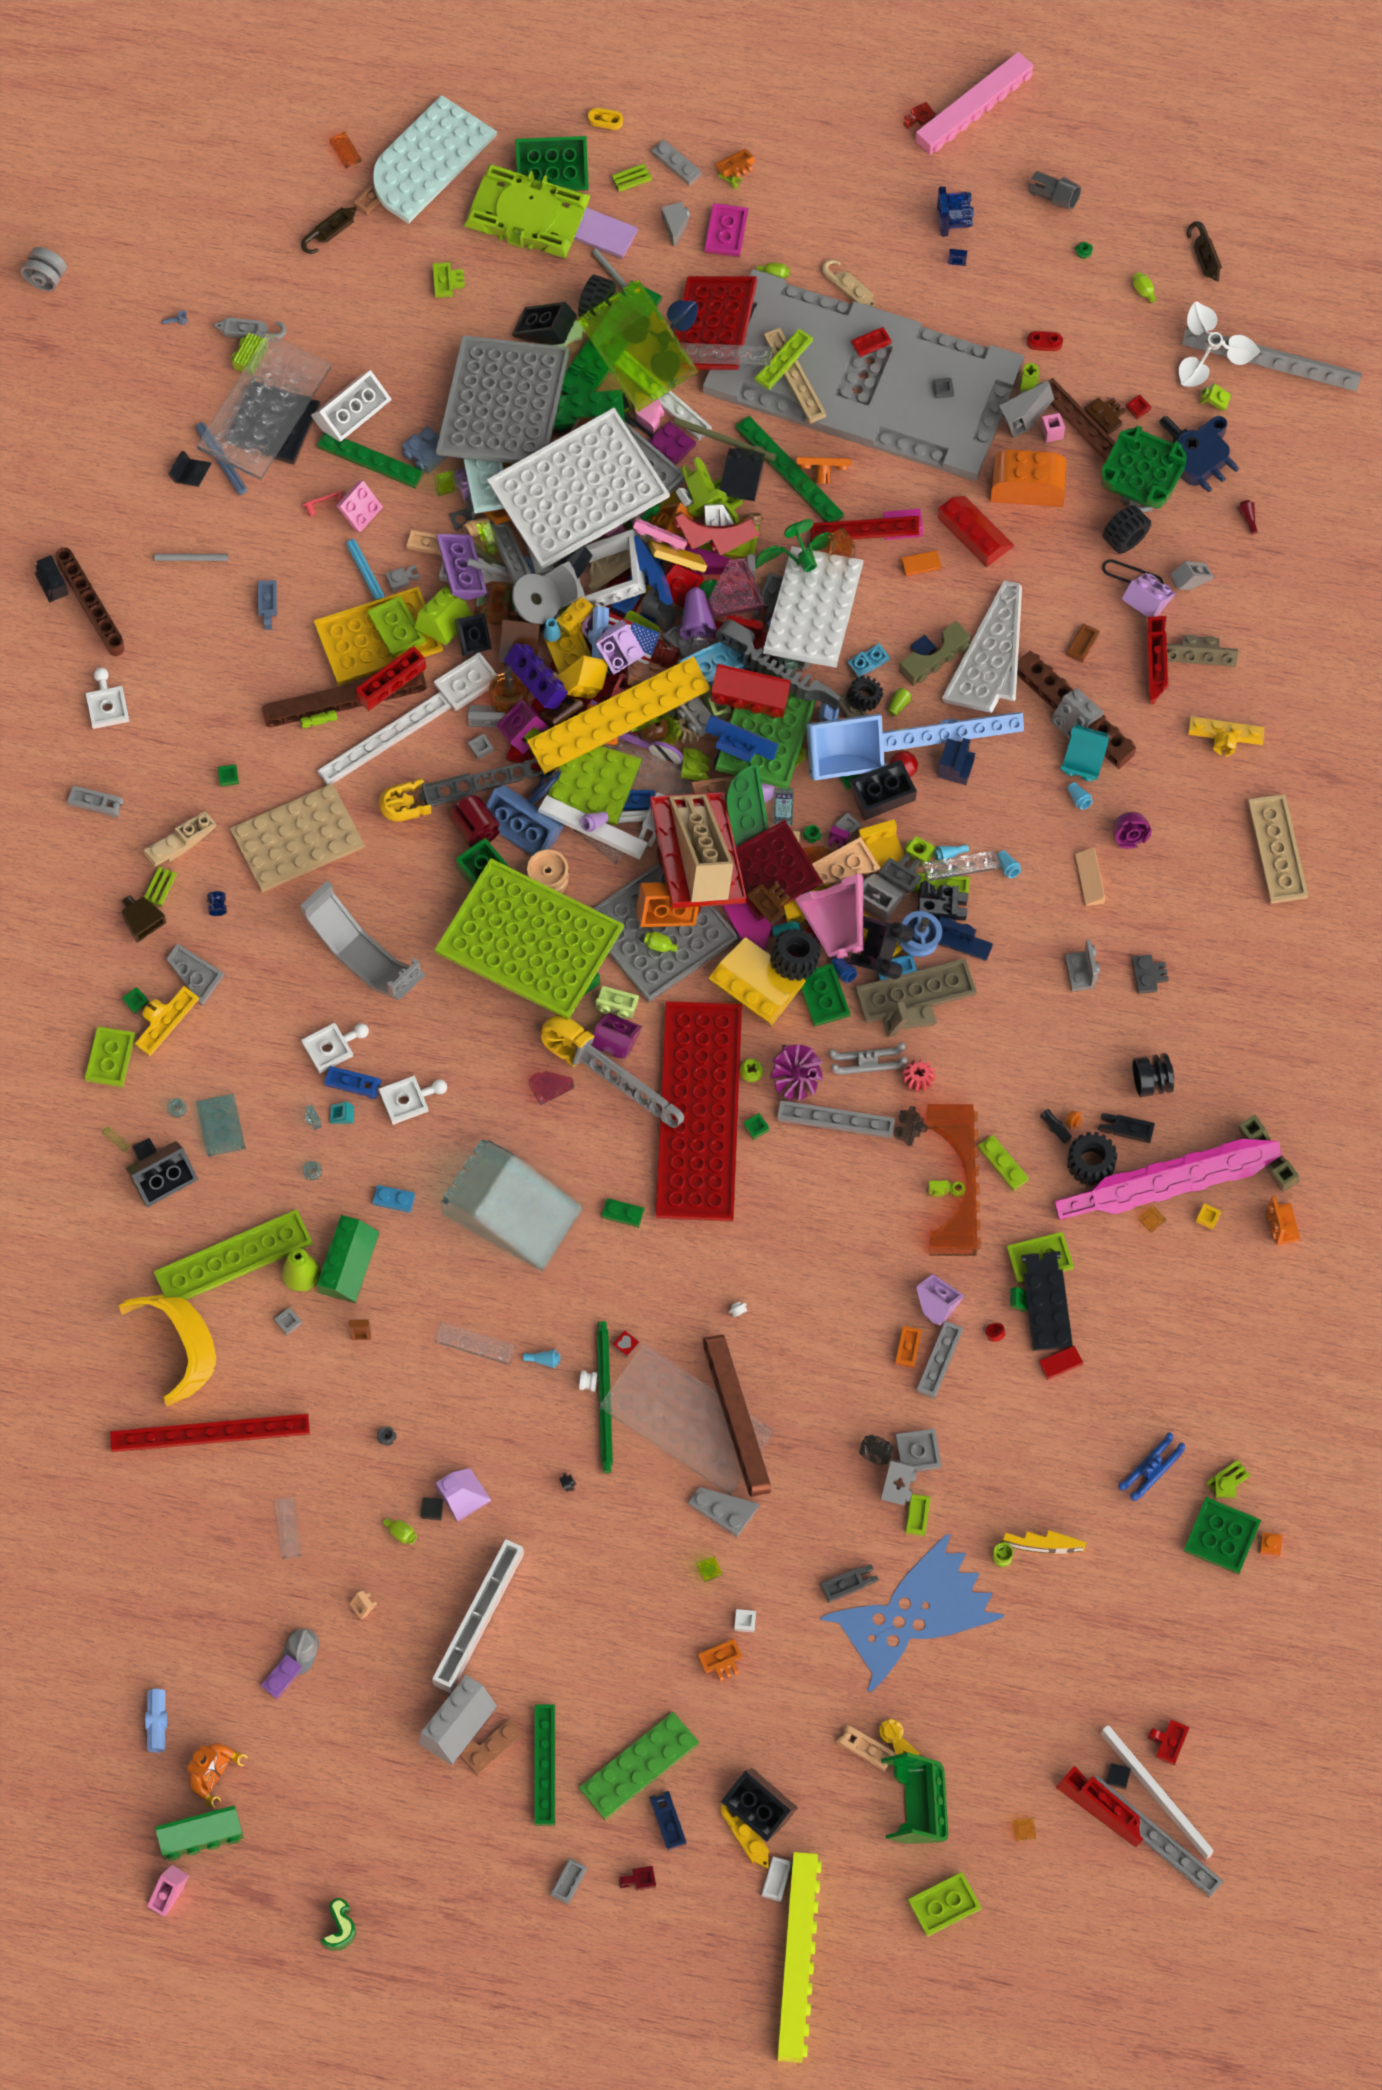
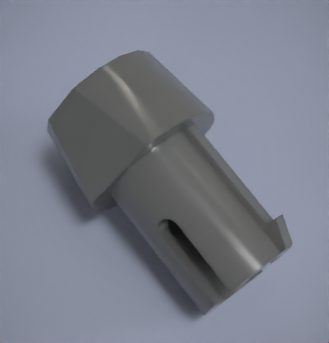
M1039 171L1033 174L1031 179L1046 185L1029 183V190L1033 196L1036 194L1051 200L1054 206L1069 210L1075 207L1081 194L1080 185L1066 177L1059 180Z

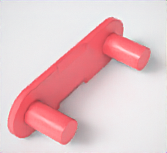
M345 490L307 502L302 507H307L309 515L314 516L316 515L313 508L314 504L335 497L340 502Z

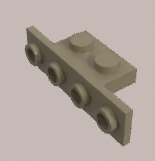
M1182 635V645L1167 644L1168 662L1236 667L1238 649L1220 648L1219 638L1213 636Z

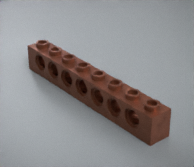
M1031 650L1018 660L1017 676L1056 711L1062 700L1059 695H1066L1073 691L1069 683L1064 678H1060L1051 666H1047L1042 658ZM1035 670H1036V671H1039L1040 673L1036 674V673H1033L1032 671H1035ZM1045 683H1052L1053 685L1048 686ZM1102 715L1101 718L1089 725L1088 728L1104 731L1111 735L1105 757L1118 769L1135 756L1136 747L1134 742L1124 737L1118 727L1111 725L1105 715ZM1117 743L1119 746L1115 747L1112 744Z

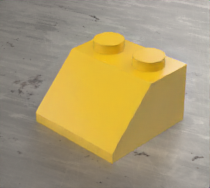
M582 656L560 673L558 678L563 682V687L568 691L567 695L592 699L603 689L608 665L603 659Z

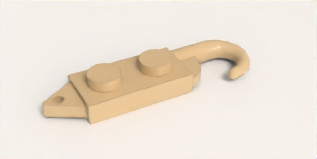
M831 259L823 264V274L850 300L875 308L873 293L854 276L845 271L834 275L828 269L831 264L840 265L839 261Z

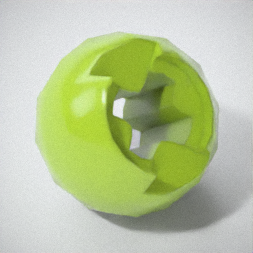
M752 1058L742 1062L740 1075L744 1081L752 1083L761 1079L764 1069L758 1060ZM748 1069H749V1070L755 1069V1072L752 1071V1072L749 1073V1072H748Z

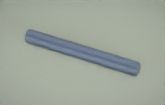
M204 422L197 424L196 430L239 495L246 493L247 487Z

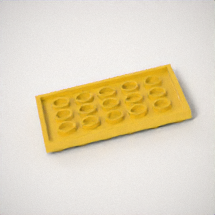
M419 586L314 620L315 628L338 686L376 674L400 656L392 658L369 618L367 611L401 596L416 622L419 611L426 605ZM424 633L422 634L426 643L415 647L424 657L443 652L441 642Z

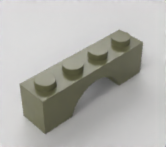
M955 621L942 631L941 640L943 646L937 653L920 655L913 652L900 662L899 672L912 686L922 683L932 672L936 673L944 663L951 662L956 654L966 651L970 646L971 636Z
M1256 1115L1239 1124V1132L1244 1139L1271 1140L1265 1127ZM1282 1155L1265 1166L1283 1193L1299 1183L1298 1173Z

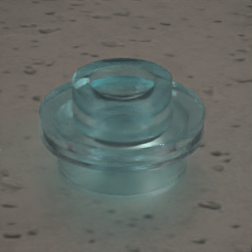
M173 1099L168 1104V1112L173 1117H181L187 1111V1104L182 1099ZM177 1106L181 1107L179 1111H175L174 1108Z
M316 1161L307 1162L303 1167V1174L309 1180H316L322 1175V1166ZM311 1169L316 1170L314 1174H311L309 1171Z

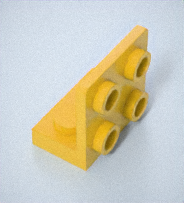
M895 819L859 829L858 838H862L880 869L889 858L899 863L904 857L896 835L897 825Z

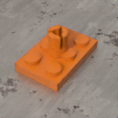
M797 456L796 464H800V468H811V465H816V483L830 484L831 466H836V469L847 470L848 466L852 465V459Z

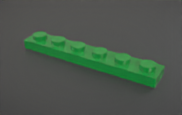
M324 432L317 444L318 448L415 489L424 475L423 471L346 438L339 442Z
M535 1704V1826H555V1704Z

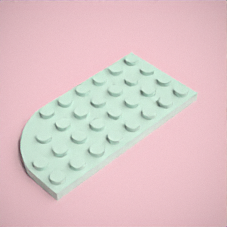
M441 95L378 158L374 168L373 184L379 201L388 211L409 224L497 136V131Z

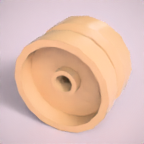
M546 849L538 851L528 861V877L560 893L565 891L569 882V866L561 853Z

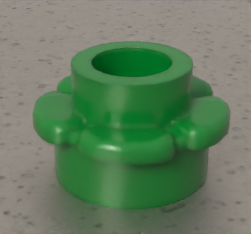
M1080 242L1075 248L1078 257L1082 259L1090 257L1093 246L1087 242Z
M816 825L807 826L805 832H803V838L808 840L809 843H815L816 840L821 838L820 829Z

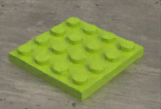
M600 746L560 766L561 776L551 787L548 796L586 814L604 811L609 817L606 823L617 826L641 766L642 758Z

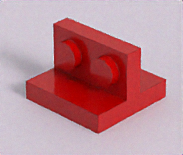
M673 562L664 573L669 584L673 603L684 607L686 593L691 588H698L704 580L701 574L691 570L689 567Z

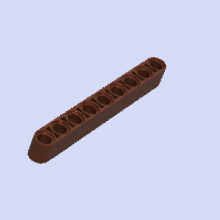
M423 672L383 701L426 690L427 685ZM365 681L265 704L262 707L265 724L267 727H276L301 721V718L304 717L311 718L310 716L323 712L327 714V711L331 710L340 712L361 707L363 705L357 700L356 688Z
M723 1334L703 1338V1348L750 1497L771 1493L770 1480L726 1338Z

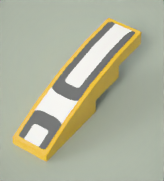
M1048 1530L1046 1537L1027 1531L1025 1538L1005 1532L1003 1542L1011 1545L1013 1549L1042 1554L1084 1552L1087 1543Z

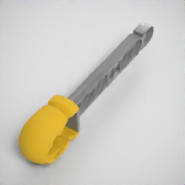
M560 1015L549 1018L542 1026L541 1039L544 1045L561 1059H566L567 1063L572 1067L577 1066L581 1062L653 1115L660 1117L670 1127L675 1128L684 1121V1115L677 1107L669 1104L666 1099L592 1046L594 1035L588 1031L584 1032V1028L571 1018L568 1020ZM596 1059L602 1063V1067L597 1064ZM611 1070L616 1072L617 1078L612 1075ZM641 1092L646 1094L647 1099L642 1097ZM656 1103L661 1105L662 1110L657 1108ZM671 1114L676 1116L677 1121L672 1119Z

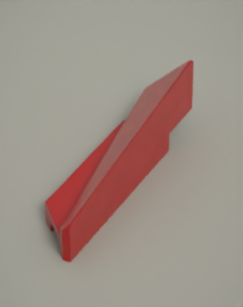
M1167 616L1148 617L1151 704H1155L1156 699L1169 687L1167 632L1165 631Z
M1074 1765L1056 1786L1059 1791L1134 1847H1137L1143 1841L1139 1829L1141 1824L1140 1817L1093 1776L1087 1780Z

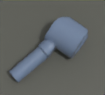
M182 310L178 313L177 317L162 320L163 324L178 322L181 325H185L188 318L181 317H186L187 312Z

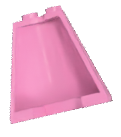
M855 874L842 879L840 884L821 891H810L795 899L829 957L837 956V959L847 957L848 952L858 953L864 950L862 874Z

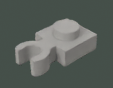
M416 565L410 566L407 571H404L403 567L385 573L392 592L410 586L409 580L418 581L420 579L419 573L412 574V572L417 571Z

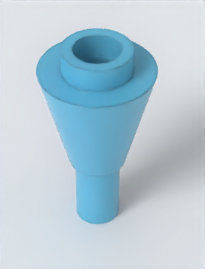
M967 844L958 847L936 846L934 857L936 861L943 864L958 854L969 852V847Z
M556 1349L536 1354L524 1353L523 1360L533 1361L555 1369L560 1364V1353H557Z

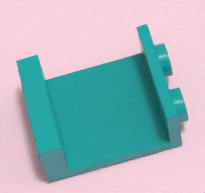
M1075 724L1071 731L1070 742L1060 770H1063L1069 776H1075V774L1082 776V779L1092 782L1097 780L1111 735Z

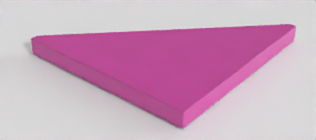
M747 903L722 905L741 940L746 937L765 951L773 924L770 925L765 918L757 922Z

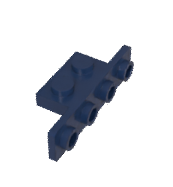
M940 917L939 922L942 927V936L938 943L939 945L987 961L993 947L992 943L976 938L977 929H974L971 925L957 923L952 918Z

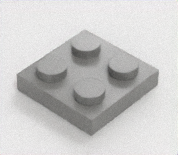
M935 1429L896 1434L899 1460L901 1462L915 1465L914 1470L917 1472L941 1469Z

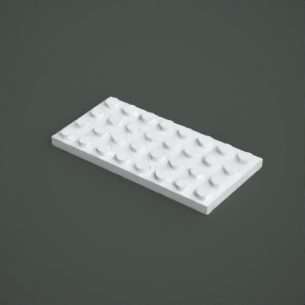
M792 546L790 553L798 559V554L802 551V548ZM813 550L817 567L810 572H804L802 566H797L796 562L789 557L763 654L837 668L864 560Z

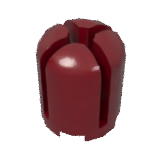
M476 795L462 797L450 810V821L470 847H473L484 838L492 842L500 833L498 829L501 824L483 800Z

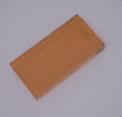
M346 132L329 138L330 144L345 168L361 162V157Z

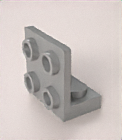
M1090 939L1086 940L1084 952L1065 954L1072 992L1094 989L1095 982L1098 981L1100 969L1098 962L1095 963L1096 949L1095 945H1091Z

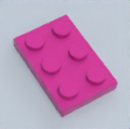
M713 203L705 245L706 253L740 257L749 208Z

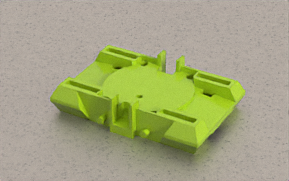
M489 163L464 227L498 236V239L501 241L505 238L508 244L522 249L527 245L529 250L536 248L545 253L566 259L591 195L548 183L546 175H544L543 180L540 182L534 180L533 171H530L529 176ZM498 182L504 183V187H500L501 185ZM563 203H567L570 206L566 208Z

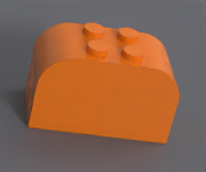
M1003 450L996 453L993 460L990 502L1063 507L1066 489V458L1057 453Z

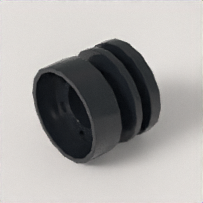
M1167 1053L1160 1054V1059L1157 1054L1153 1055L1152 1064H1150L1147 1056L1133 1058V1077L1140 1098L1153 1096L1155 1086L1159 1094H1164V1090L1167 1093L1174 1091V1071Z

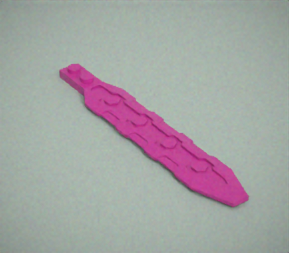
M1242 1138L1202 1152L1188 1153L1184 1157L1166 1162L1160 1161L1134 1171L1106 1176L1092 1190L1054 1200L1059 1220L1094 1210L1117 1214L1150 1202L1164 1201L1175 1195L1190 1191L1196 1192L1218 1183L1253 1176L1282 1154L1278 1141Z

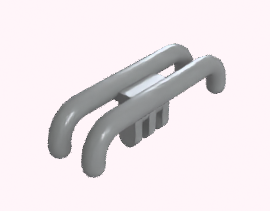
M901 1042L893 1048L837 1053L832 1049L829 1051L831 1059L838 1061L858 1059V1065L838 1067L834 1063L831 1065V1070L835 1074L844 1075L902 1068L907 1063L906 1057H901L898 1061L878 1063V1057L900 1054L904 1051L905 1044Z

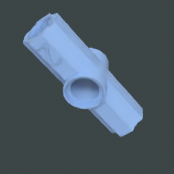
M606 607L593 608V629L588 633V640L592 644V657L603 660L605 659L595 642L609 628V608Z
M162 1689L148 1690L147 1694L148 1711L145 1715L147 1751L153 1753H160L165 1751L166 1691Z

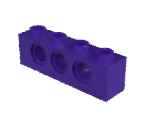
M515 643L503 661L511 667V670L544 707L557 709L568 694V691L563 687V682L556 679L553 675L554 672L543 664L544 661L539 656L534 654L531 646Z

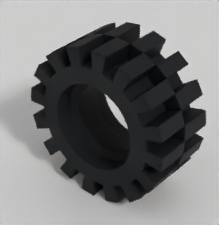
M864 675L856 677L847 691L848 701H853L852 706L857 705L858 710L863 708V711H866L868 708L869 711H872V709L878 706L883 696L881 684L879 682L875 683L876 679L874 678L870 680V676H867V678ZM859 690L868 692L871 697L864 696Z

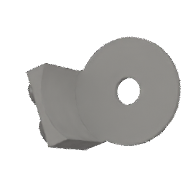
M570 562L561 564L544 576L526 574L517 580L512 591L515 609L522 618L534 624H545L548 619L556 616L559 609L567 607L585 596L583 587L579 583ZM532 593L540 596L541 602L539 605L531 601Z

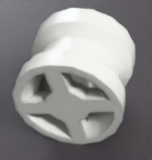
M582 1370L579 1390L590 1389V1391L595 1392L598 1372L587 1373Z

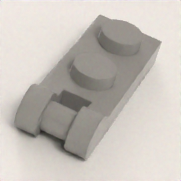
M77 786L72 787L67 801L70 806L106 814L113 818H118L120 813L119 807L124 802L121 797ZM112 803L113 805L112 807H108L107 804Z

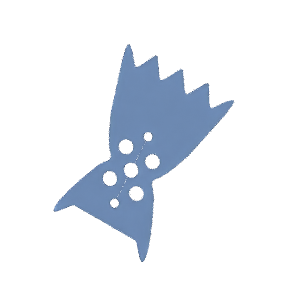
M950 1534L944 1536L910 1570L895 1590L890 1604L887 1606L870 1605L833 1612L820 1618L823 1621L837 1622L841 1625L872 1672L868 1692L873 1691L889 1674L904 1653L910 1639H930L948 1636L994 1622L1004 1617L1003 1614L985 1612V1607L993 1595L992 1593L972 1592L979 1573L959 1572L966 1553H945ZM901 1598H908L911 1601L909 1609L903 1610L899 1607V1600ZM924 1602L930 1604L928 1609H923L922 1604ZM877 1613L883 1614L885 1616L884 1624L876 1625L873 1622V1616ZM901 1616L905 1619V1625L902 1628L893 1626V1619L895 1617ZM916 1619H922L925 1622L923 1630L917 1631L913 1628V1622ZM870 1635L876 1636L874 1642L868 1640ZM890 1635L899 1637L900 1641L897 1646L891 1647L888 1645L887 1638Z

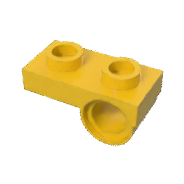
M581 597L573 602L556 619L558 626L569 635L574 636L580 630L585 618L593 612L594 605Z

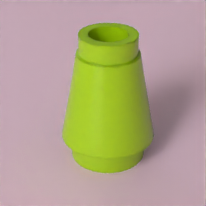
M899 688L898 691L896 690L887 711L891 715L897 716L911 701V693L903 688Z

